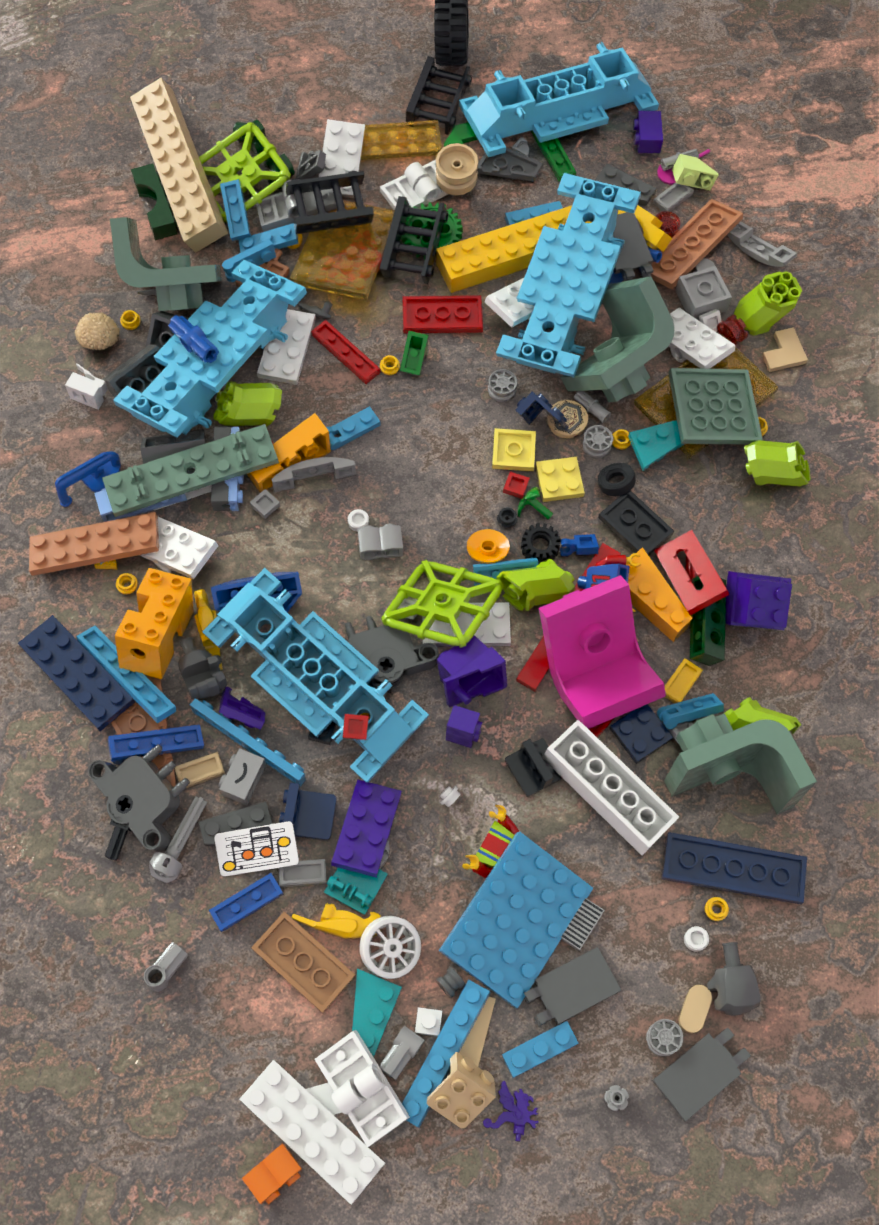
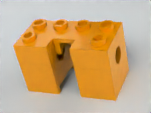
M148 568L136 592L139 612L127 610L115 634V642L120 669L124 668L132 672H139L162 679L174 655V634L178 632V636H183L194 612L192 581L190 578Z

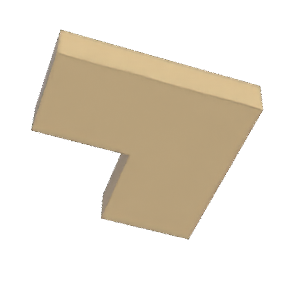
M794 327L775 331L773 336L779 349L763 352L762 355L769 372L803 365L808 361Z

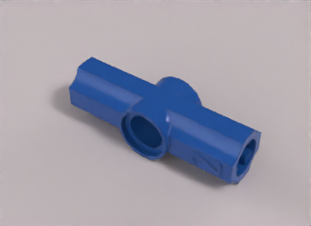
M175 315L171 318L168 325L169 329L180 339L188 352H194L204 363H212L216 360L219 351L207 339L199 326H193L183 316Z

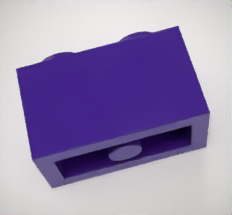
M638 111L637 119L633 121V130H636L634 145H637L638 153H660L663 144L661 111Z
M454 705L447 723L446 741L472 748L473 742H478L483 722L479 721L480 713Z

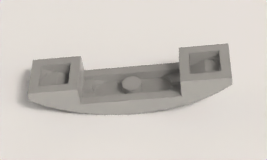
M741 221L727 234L731 241L747 255L770 266L783 267L797 257L796 252L784 245L776 248L753 235V228Z
M321 457L296 463L272 478L274 492L295 488V480L334 472L335 479L356 475L355 462L345 458Z

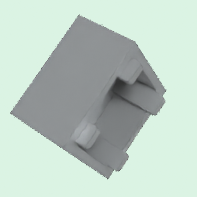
M716 266L680 276L675 290L685 311L697 320H699L700 315L714 309L720 310V313L726 312L732 299Z

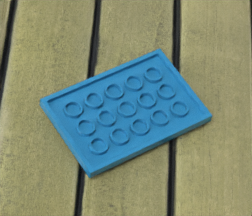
M517 832L446 938L439 952L512 1007L518 1008L525 998L524 993L532 987L535 979H537L562 939L561 936L585 898H588L593 887L523 833Z

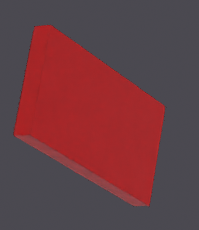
M481 295L402 296L403 334H408V331L417 333L483 332Z

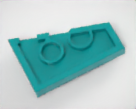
M677 420L629 432L628 435L642 471L648 469L654 462L663 459L671 451H675L684 445L681 444Z
M357 969L352 1031H358L370 1053L375 1057L402 987Z

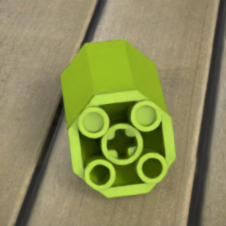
M779 271L765 275L760 284L740 299L732 316L738 329L743 332L744 330L750 331L749 334L753 336L769 332L771 326L795 308L802 289L797 279L790 272Z
M227 382L223 391H219L216 395L217 409L214 412L213 419L225 426H260L265 424L268 427L275 420L276 416L272 415L274 410H279L281 406L282 390L279 389L278 385L272 383Z
M758 440L744 446L745 454L748 457L746 470L749 475H753L757 485L803 486L807 485L808 481L811 480L808 460L804 461L802 455H805V451L798 441L782 443Z
M552 559L541 562L537 567L502 571L496 577L504 585V599L518 610L526 608L525 611H529L534 605L550 604L562 599L564 595L575 591L573 575L558 567Z
M751 697L742 701L738 709L733 710L731 708L723 713L726 715L733 731L765 719L779 722L792 734L801 726L796 717L763 708L757 700H752Z

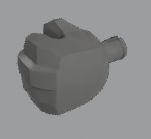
M192 637L183 639L180 645L185 655L178 661V667L191 699H204L220 694V691L228 685L224 673L219 668L222 662L219 655L213 656L206 650H197Z
M738 942L722 944L726 966L715 969L714 976L707 983L710 992H718V997L714 1000L715 1009L723 1011L726 1015L730 1016L751 1012L752 1009L759 1007L761 1002L759 987L752 965L743 966V964H740Z

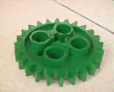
M429 202L428 207H425L422 203L420 209L438 212L439 202L435 206H432L431 202ZM453 208L446 209L448 211V221L443 225L438 248L459 242L462 239L463 225L461 224V219H458V213L453 214ZM409 216L406 219L407 226L432 230L435 223L434 219ZM405 233L401 237V242L428 248L429 243L427 242H430L431 238Z

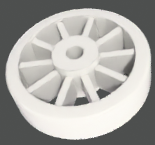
M396 916L377 918L366 927L361 936V959L372 973L387 979L402 977L409 973L419 960L421 953L420 936L416 928L405 919ZM386 927L387 937L382 934L380 929ZM392 927L397 928V930H396V932H395L394 935H393ZM375 933L380 937V943L371 941ZM403 933L405 937L399 940L401 934ZM407 943V949L403 948L402 945ZM370 945L379 946V950L371 953ZM401 952H406L404 958L400 955ZM382 955L379 962H376L374 958ZM395 958H397V959L400 961V962L397 963L396 965H395ZM387 959H388V960H389V966H384L385 963H386V961H387Z

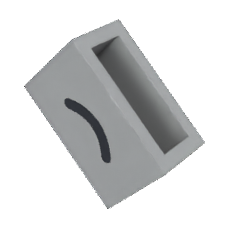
M239 748L237 754L232 755L228 765L230 767L227 775L223 774L218 786L222 796L247 806L266 768L265 758Z

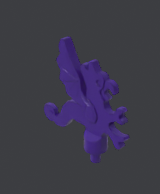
M502 1081L501 1089L498 1091L500 1096L499 1102L503 1104V1108L507 1112L499 1115L495 1123H492V1120L489 1118L484 1119L483 1126L485 1128L498 1129L504 1122L514 1123L513 1134L516 1135L515 1141L520 1142L521 1135H524L525 1123H529L533 1129L536 1128L535 1124H538V1121L530 1120V1116L538 1115L536 1112L538 1108H534L533 1111L527 1109L530 1105L528 1101L534 1102L533 1097L528 1096L526 1093L524 1094L522 1089H519V1093L517 1091L513 1093L517 1101L515 1105L514 1097L509 1092L506 1082Z

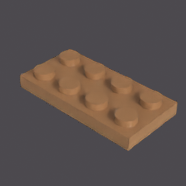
M283 912L251 947L256 954L322 1014L356 977L352 971L286 912Z

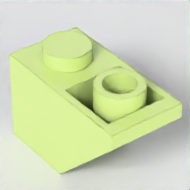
M679 154L672 168L676 184L709 191L718 177V173L697 157Z

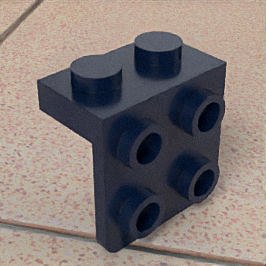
M532 391L517 404L515 411L529 425L544 410L565 430L569 428L565 423L567 419L564 417V414L556 407L551 409L553 406L541 393L537 396Z
M290 783L289 790L285 789L283 803L286 804L285 812L280 813L279 823L290 821L293 824L296 837L329 840L332 833L337 798L333 794L302 791L299 784Z

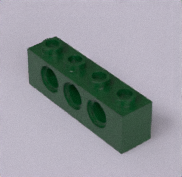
M699 576L692 579L696 590H701L704 587ZM721 578L726 587V580ZM726 597L691 615L693 619L690 625L689 659L708 666L725 660Z

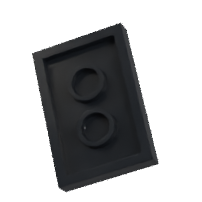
M631 490L618 497L598 516L635 553L643 547L648 556L674 533V530Z

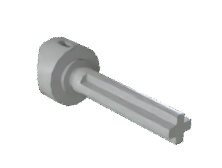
M194 797L165 854L160 852L153 854L149 862L152 877L164 883H169L179 876L183 866L176 859L179 857L207 804L203 798Z

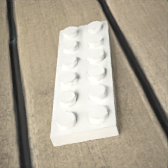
M274 1060L239 1099L351 1205L385 1165L384 1161L371 1149L367 1148L357 1136Z

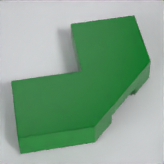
M469 122L455 125L445 141L444 147L449 144H463L478 140Z

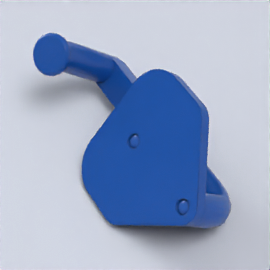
M114 451L103 452L57 478L55 487L61 506L68 507L72 503V498L68 496L66 488L80 480L93 492H99L104 489L105 485L102 477L120 472L121 462L119 455Z

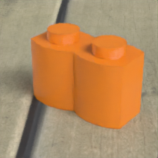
M281 1144L249 1171L242 1180L260 1204L267 1202L269 1205L281 1195L278 1190L285 1184L290 1187L301 1178L299 1172L302 1170V1167L285 1144Z

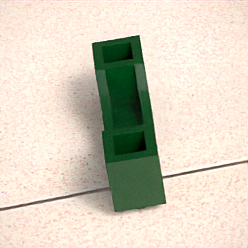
M154 164L131 169L139 197H148L156 201L154 208L147 213L155 241L177 235L176 226L178 225L174 214L172 215L171 213L172 209L169 200H166L167 195L163 185L160 183L161 179L158 171L155 170Z

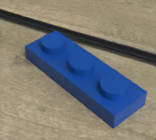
M272 873L213 907L209 912L220 931L223 932L284 894Z

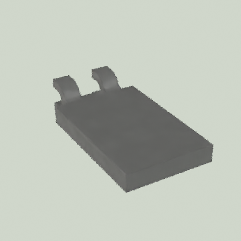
M629 212L617 214L613 237L625 241L616 262L614 273H621L623 281H628L635 277L633 269L639 268L642 278L651 277L650 273L654 271L652 267L653 258L635 214Z
M596 947L535 979L537 987L525 992L524 1000L526 1004H529L541 998L546 1010L534 1017L538 1027L552 1019L559 1025L621 992V988L601 951Z
M729 1028L724 1029L715 1038L709 1033L652 1080L684 1122L742 1073L737 1067L751 1056L745 1048L738 1051L734 1056L725 1048L723 1044L734 1036Z

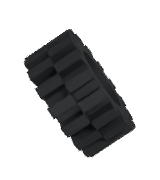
M536 523L535 528L533 525L529 526V530L526 529L522 537V554H526V559L537 558L538 565L542 561L546 562L548 559L554 560L560 548L561 539L558 536V531L553 532L554 527L552 526L548 529L545 523H543V527H540V523ZM537 538H543L548 541L549 546L545 550H539L533 546L532 542Z

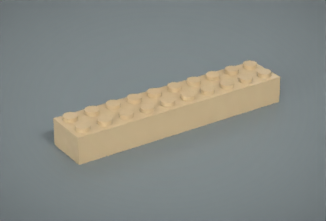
M159 78L130 98L183 241L196 253L228 234V231L175 94L171 87L162 78Z

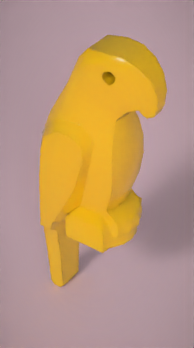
M204 589L194 592L197 606V614L194 617L199 635L206 651L210 652L213 656L219 655L221 657V648L217 647L202 632L217 617L216 611L211 609L206 591ZM222 662L219 665L220 670H223Z
M327 903L320 922L296 914L292 915V919L343 939L361 938L364 930L371 922L381 916L376 912H370L371 916L363 919L355 913L336 910L334 904Z

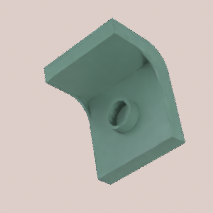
M128 217L110 218L115 265L118 275L125 283L133 287L156 286L159 311L199 308L204 303L202 283L222 281L220 265L191 266L190 255L161 257L162 269L149 265L144 260L140 251L137 220Z
M652 277L608 284L602 303L612 322L611 338L598 345L593 350L594 354L579 364L574 378L566 375L560 377L567 391L602 390L608 402H617L628 395L636 394L647 386L646 381L650 379V376L644 364L664 351L671 344L674 337L673 319Z
M725 714L719 716L709 715L697 720L692 726L678 733L676 739L683 752L679 753L664 779L673 797L711 781L713 786L725 783L738 776L741 772H745L760 782L777 815L793 808L817 782L794 738L785 726L779 722L765 719L733 731Z

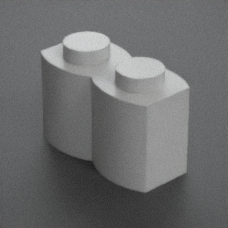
M390 523L380 528L367 525L358 529L360 559L373 560L381 557L395 558L403 556L401 526Z

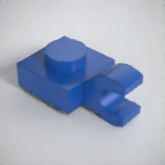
M595 534L574 535V539L564 538L560 540L561 547H566L560 548L561 556H569L574 551H576L577 555L598 554L599 551Z

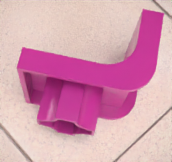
M621 575L585 590H577L564 595L562 599L539 608L549 668L554 685L574 717L588 729L666 697L664 682L646 662L639 648L635 634L630 587Z

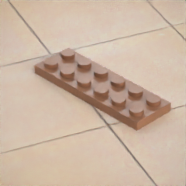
M711 199L672 237L665 251H661L662 258L660 262L652 263L654 270L653 273H650L652 279L673 289L677 285L679 277L687 275L743 219V213Z
M156 512L31 536L29 572L32 576L157 552L159 551L158 516Z

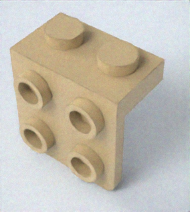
M456 1052L450 1058L451 1074L427 1097V1105L458 1127L466 1128L496 1098L495 1082L491 1073L477 1067L469 1057H463Z

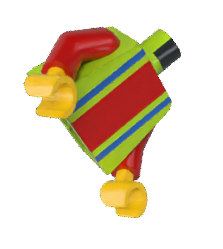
M495 805L498 808L497 815L495 812H489V816L498 819V822L494 821L477 854L465 856L470 859V865H462L464 869H472L473 872L485 879L515 834L519 832L517 826L506 814V809L502 805Z

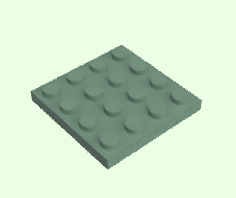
M671 368L668 374L681 444H750L758 440L763 441L748 370Z

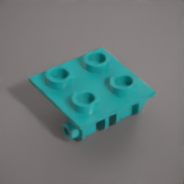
M337 868L335 874L330 876L324 893L365 915L388 873L379 869L376 878Z

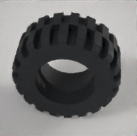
M435 0L436 64L439 66H464L468 63V0Z

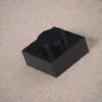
M332 721L318 737L309 732L308 739L330 745L331 737L334 735L337 724Z

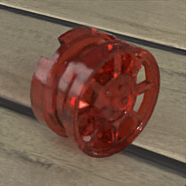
M662 211L656 215L663 222L659 229L672 238L679 231V217L669 211Z
M736 315L729 316L725 321L717 325V333L735 344V346L738 342H742L748 337V331L745 332L744 329L746 327L745 323L741 318L737 319Z

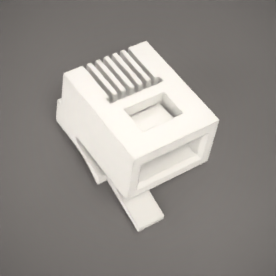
M76 364L77 368L86 377L74 372L71 374L65 384L70 399L99 410L104 402L103 396L108 389L106 382L94 377L89 371Z

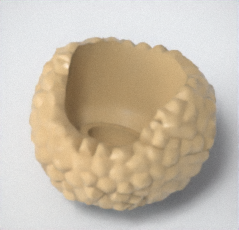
M88 313L79 320L75 329V336L78 343L84 348L104 350L117 343L120 330L114 320L106 314Z

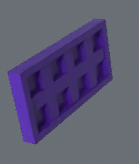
M357 779L331 866L377 878L401 798V790L370 782L366 783Z

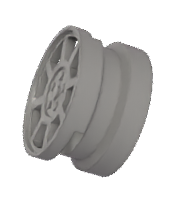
M505 369L494 371L489 377V396L497 402H508L515 396L517 388L516 376L511 371Z
M594 425L588 428L582 443L584 452L589 457L596 459L607 456L613 442L612 432L602 425Z
M669 1019L656 1021L649 1027L646 1033L648 1048L655 1055L665 1057L677 1052L683 1043V1032L680 1026Z

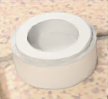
M353 510L348 515V525L353 531L358 532V529L369 525V516L363 510Z
M694 926L685 933L684 943L689 950L699 952L707 947L709 935L702 927Z

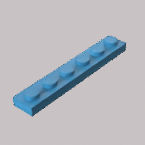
M96 626L77 635V641L156 723L161 722L176 712V706L143 673L119 668L116 646Z
M196 698L190 704L191 710L201 719L250 753L265 758L266 764L292 782L299 784L300 787L306 781L305 774L303 773L304 769L296 763L290 764L285 760L286 757L277 750L271 751L262 739L258 737L254 739L249 735V731L241 725L235 726L231 723V719L226 718L222 713L218 714L213 711V706L207 701L203 700L200 702Z
M469 979L402 1102L410 1116L406 1121L420 1128L430 1109V1106L427 1105V1097L446 1079L450 1071V1058L456 1052H460L491 994L489 990Z

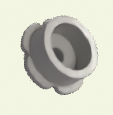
M613 1085L609 1088V1091L605 1092V1102L613 1111L618 1109L624 1110L628 1105L627 1099L629 1094L626 1089L620 1088L619 1085ZM615 1096L619 1097L618 1101L615 1100Z

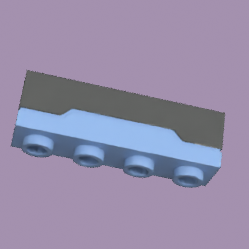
M214 427V441L230 436L232 433L236 434V432H240V428ZM244 475L212 484L211 504L213 511H239V503H243V491L240 490V484H244Z

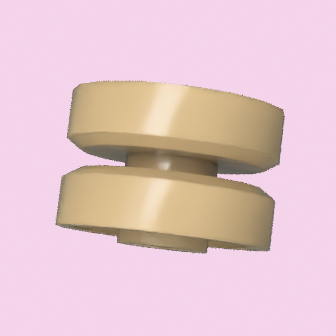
M459 143L443 147L436 157V182L439 188L447 194L456 196L464 195L476 186L478 179V157L474 150L467 145Z

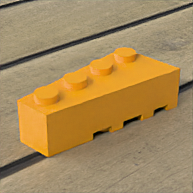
M314 413L273 444L279 463L247 473V476L260 493L264 489H269L273 486L272 478L287 467L305 460L321 458L331 452L328 429Z
M642 547L637 552L640 557H633L631 559L632 563H641V565L635 568L630 564H626L630 566L628 584L632 606L674 642L688 629L693 618Z

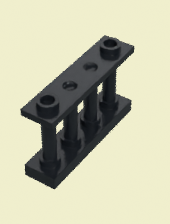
M428 56L406 109V124L413 126L415 119H419V117L445 124V134L449 135L450 129L454 128L456 124L459 100L463 98L467 86L470 87L472 82L470 67L466 66L463 75L440 70L435 66V58ZM436 76L460 82L457 89L433 83L431 79ZM432 90L455 97L453 102H448L426 96V92ZM428 104L448 109L449 113L447 116L421 110L420 107L421 105Z
M350 171L345 174L288 181L286 183V195L294 194L299 217H296L294 222L295 234L372 223L374 216L373 207L364 206L359 185L363 184L364 171ZM341 187H352L356 209H345L340 190ZM321 190H333L337 212H326ZM313 191L318 214L309 216L306 214L302 193Z
M398 197L379 268L383 277L391 278L393 271L401 270L421 274L424 284L429 283V279L434 275L433 264L443 225L448 221V211H446L444 203L440 202L437 212L412 208L406 197ZM409 216H417L436 220L432 230L407 226L406 219ZM406 233L430 237L431 239L428 248L402 244L401 237ZM406 252L425 255L424 265L397 262V253Z

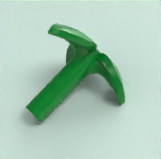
M538 487L530 489L524 498L521 499L518 505V517H520V513L525 505H531L548 520L553 515L548 508L536 499L540 496Z

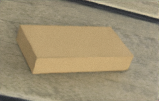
M218 752L174 768L179 782L184 778L190 781L186 788L225 774Z

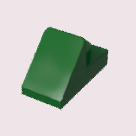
M408 331L400 371L421 375L424 357L428 352L429 335Z

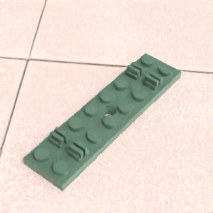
M263 424L145 464L134 465L132 468L128 467L126 470L102 477L113 514L115 517L157 504L158 502L277 464L279 461L267 427ZM189 469H195L194 473H187Z

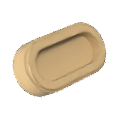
M695 985L687 992L678 1019L680 1028L686 1033L694 1034L700 1031L704 1025L712 1001L711 992L707 987Z

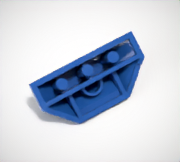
M271 573L282 584L271 597L276 599L284 589L292 595L283 604L284 610L288 613L302 595L299 573ZM256 576L235 579L211 587L215 610L220 612Z

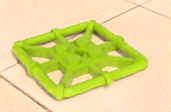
M248 122L221 142L220 140L217 141L214 147L199 157L201 164H204L219 152L223 153L227 160L219 166H202L206 175L218 176L221 180L211 190L215 197L221 192V183L239 179L242 192L244 193L249 190L253 196L245 202L246 211L257 203H262L265 197L280 188L291 177L288 167L276 152V147L270 144L262 131L253 122ZM246 134L242 149L233 156H230L225 148ZM255 135L264 147V151L252 158L249 152ZM271 157L280 169V172L261 171L258 165ZM242 170V174L240 176L236 174L238 171ZM262 179L276 180L259 193H256L253 189V186ZM216 201L223 221L227 223L226 212L223 211Z
M424 560L421 561V564L414 570L406 583L399 587L397 590L398 594L385 610L381 620L385 626L417 635L420 639L428 638L462 648L472 639L482 622L488 619L489 611L501 595L504 585L499 579L470 572L467 568L461 567L459 569ZM433 571L454 577L450 583L435 578ZM423 573L427 575L430 582L424 591L413 588ZM465 580L481 583L470 588L459 586ZM491 592L482 607L468 603L472 597ZM412 597L418 599L414 605L398 609L405 598ZM461 612L475 615L474 620L464 634H462L456 621ZM416 614L426 617L420 627L398 621ZM435 620L449 623L455 637L429 629Z

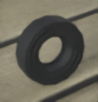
M626 463L610 464L604 467L598 475L599 488L608 496L624 495L636 483L635 472ZM624 476V479L619 483L609 482L612 477Z

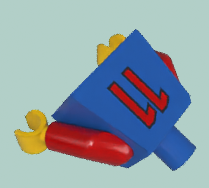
M633 553L630 557H626V555H607L596 562L595 566L587 569V576H580L578 578V588L587 589L620 575L628 583L630 566L626 564H630L635 568L639 567L641 563L634 564L631 559L633 557H640L638 553Z

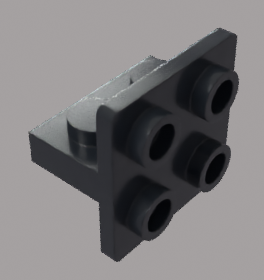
M543 738L535 742L528 739L522 742L520 750L505 757L507 766L526 797H530L563 779L549 763L542 759L549 747Z

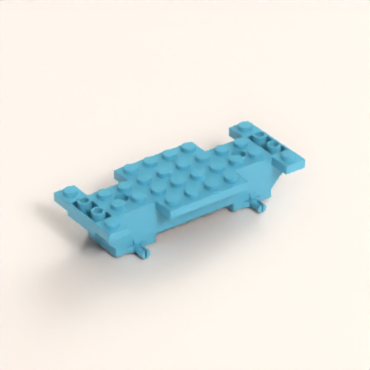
M603 42L601 44L598 43L596 46L600 53L589 56L588 63L523 80L521 75L504 77L502 71L497 70L494 73L497 81L486 84L485 91L479 98L476 95L459 100V106L488 157L506 153V146L502 141V138L533 130L541 143L608 124L609 117L604 111L605 109L634 102L639 111L658 110L659 103L652 94V88L637 65L631 61L623 47L608 50Z
M564 173L557 193L558 195L574 198L575 200L565 225L560 223L558 229L543 227L519 290L517 301L535 306L526 331L520 329L518 337L523 339L502 335L496 354L499 357L516 361L518 364L574 378L581 361V356L572 354V352L584 355L585 347L574 344L579 320L584 319L595 322L621 248L624 245L625 240L613 237L618 210L634 214L641 197V192ZM547 328H553V331L545 332Z
M243 260L231 273L233 279L243 284L224 305L219 307L205 301L188 319L193 326H199L207 339L217 347L219 353L216 360L212 363H204L194 352H188L180 339L174 334L154 355L156 362L165 366V369L142 393L126 386L114 398L115 405L128 411L135 418L175 437H178L181 433L186 435L197 424L209 428L212 421L205 418L204 415L212 406L210 399L220 391L258 347L263 349L273 339H278L282 342L287 341L288 335L280 332V330L287 322L285 315L288 304L295 307L307 294L306 288Z
M264 568L250 583L248 582L202 632L219 648L234 633H237L239 637L230 645L236 652L245 643H248L259 653L265 661L251 675V678L316 737L333 721L340 729L331 738L339 744L343 739L345 714H370L366 740L353 739L365 751L350 766L359 777L368 783L429 717V714L413 700L398 714L386 702L383 696L392 687L390 682L388 683L385 679L377 689L367 685L379 672V669L314 611L299 625L283 608V604L292 595L284 589L276 599L271 597L282 584ZM263 625H271V629L267 633L260 632Z

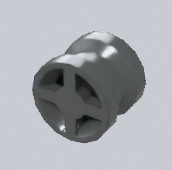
M452 967L447 969L443 977L439 976L436 979L437 984L451 999L455 996V992L458 989H463L466 985Z

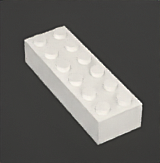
M579 720L552 743L542 757L641 855L679 818L664 801Z

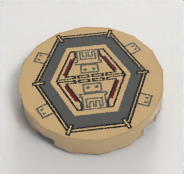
M563 400L552 405L551 409L556 407L564 414V417L567 419L565 423L569 427L565 430L548 415L547 424L553 434L560 438L571 439L585 431L588 423V414L581 404L572 400Z

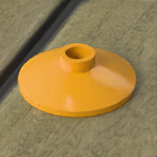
M491 529L479 530L473 533L467 541L468 554L474 560L486 564L503 560L510 548L506 536Z

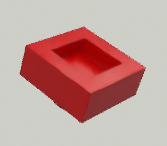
M510 472L503 488V493L522 499L530 478Z
M345 714L343 738L366 740L369 716Z

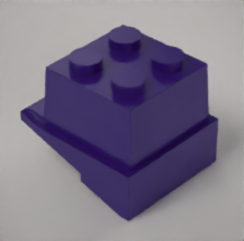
M728 571L726 589L730 595L726 596L725 624L785 630L792 590L791 578Z
M475 635L466 643L465 647L453 646L451 649L443 651L437 658L440 681L444 684L446 703L449 707L462 702L467 705L474 697L479 695L485 697L507 687L506 660L492 646L488 648Z

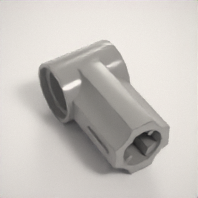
M171 942L157 961L144 972V980L147 986L154 992L164 990L170 978L189 955L178 945ZM154 974H162L160 982L156 984L150 982Z
M404 1026L392 1043L393 1047L380 1063V1069L396 1081L409 1060L413 1059L425 1040Z

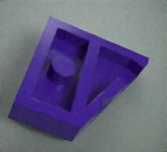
M226 686L222 692L219 713H222L228 719L241 721L247 727L261 730L265 722L266 712L253 705L244 697L239 701L230 694L232 689Z

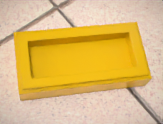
M684 658L665 685V698L674 704L682 702L703 670Z

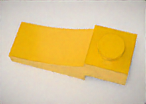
M637 205L634 214L643 229V236L647 241V246L655 250L658 248L664 252L672 238L659 229L663 222Z

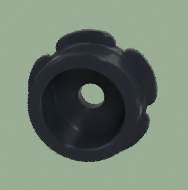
M503 508L499 515H497V522L501 523L502 527L509 528L517 523V514L512 508Z

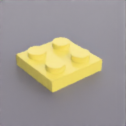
M495 428L492 469L534 472L536 431Z
M577 457L536 462L535 467L543 502L584 497L585 492Z

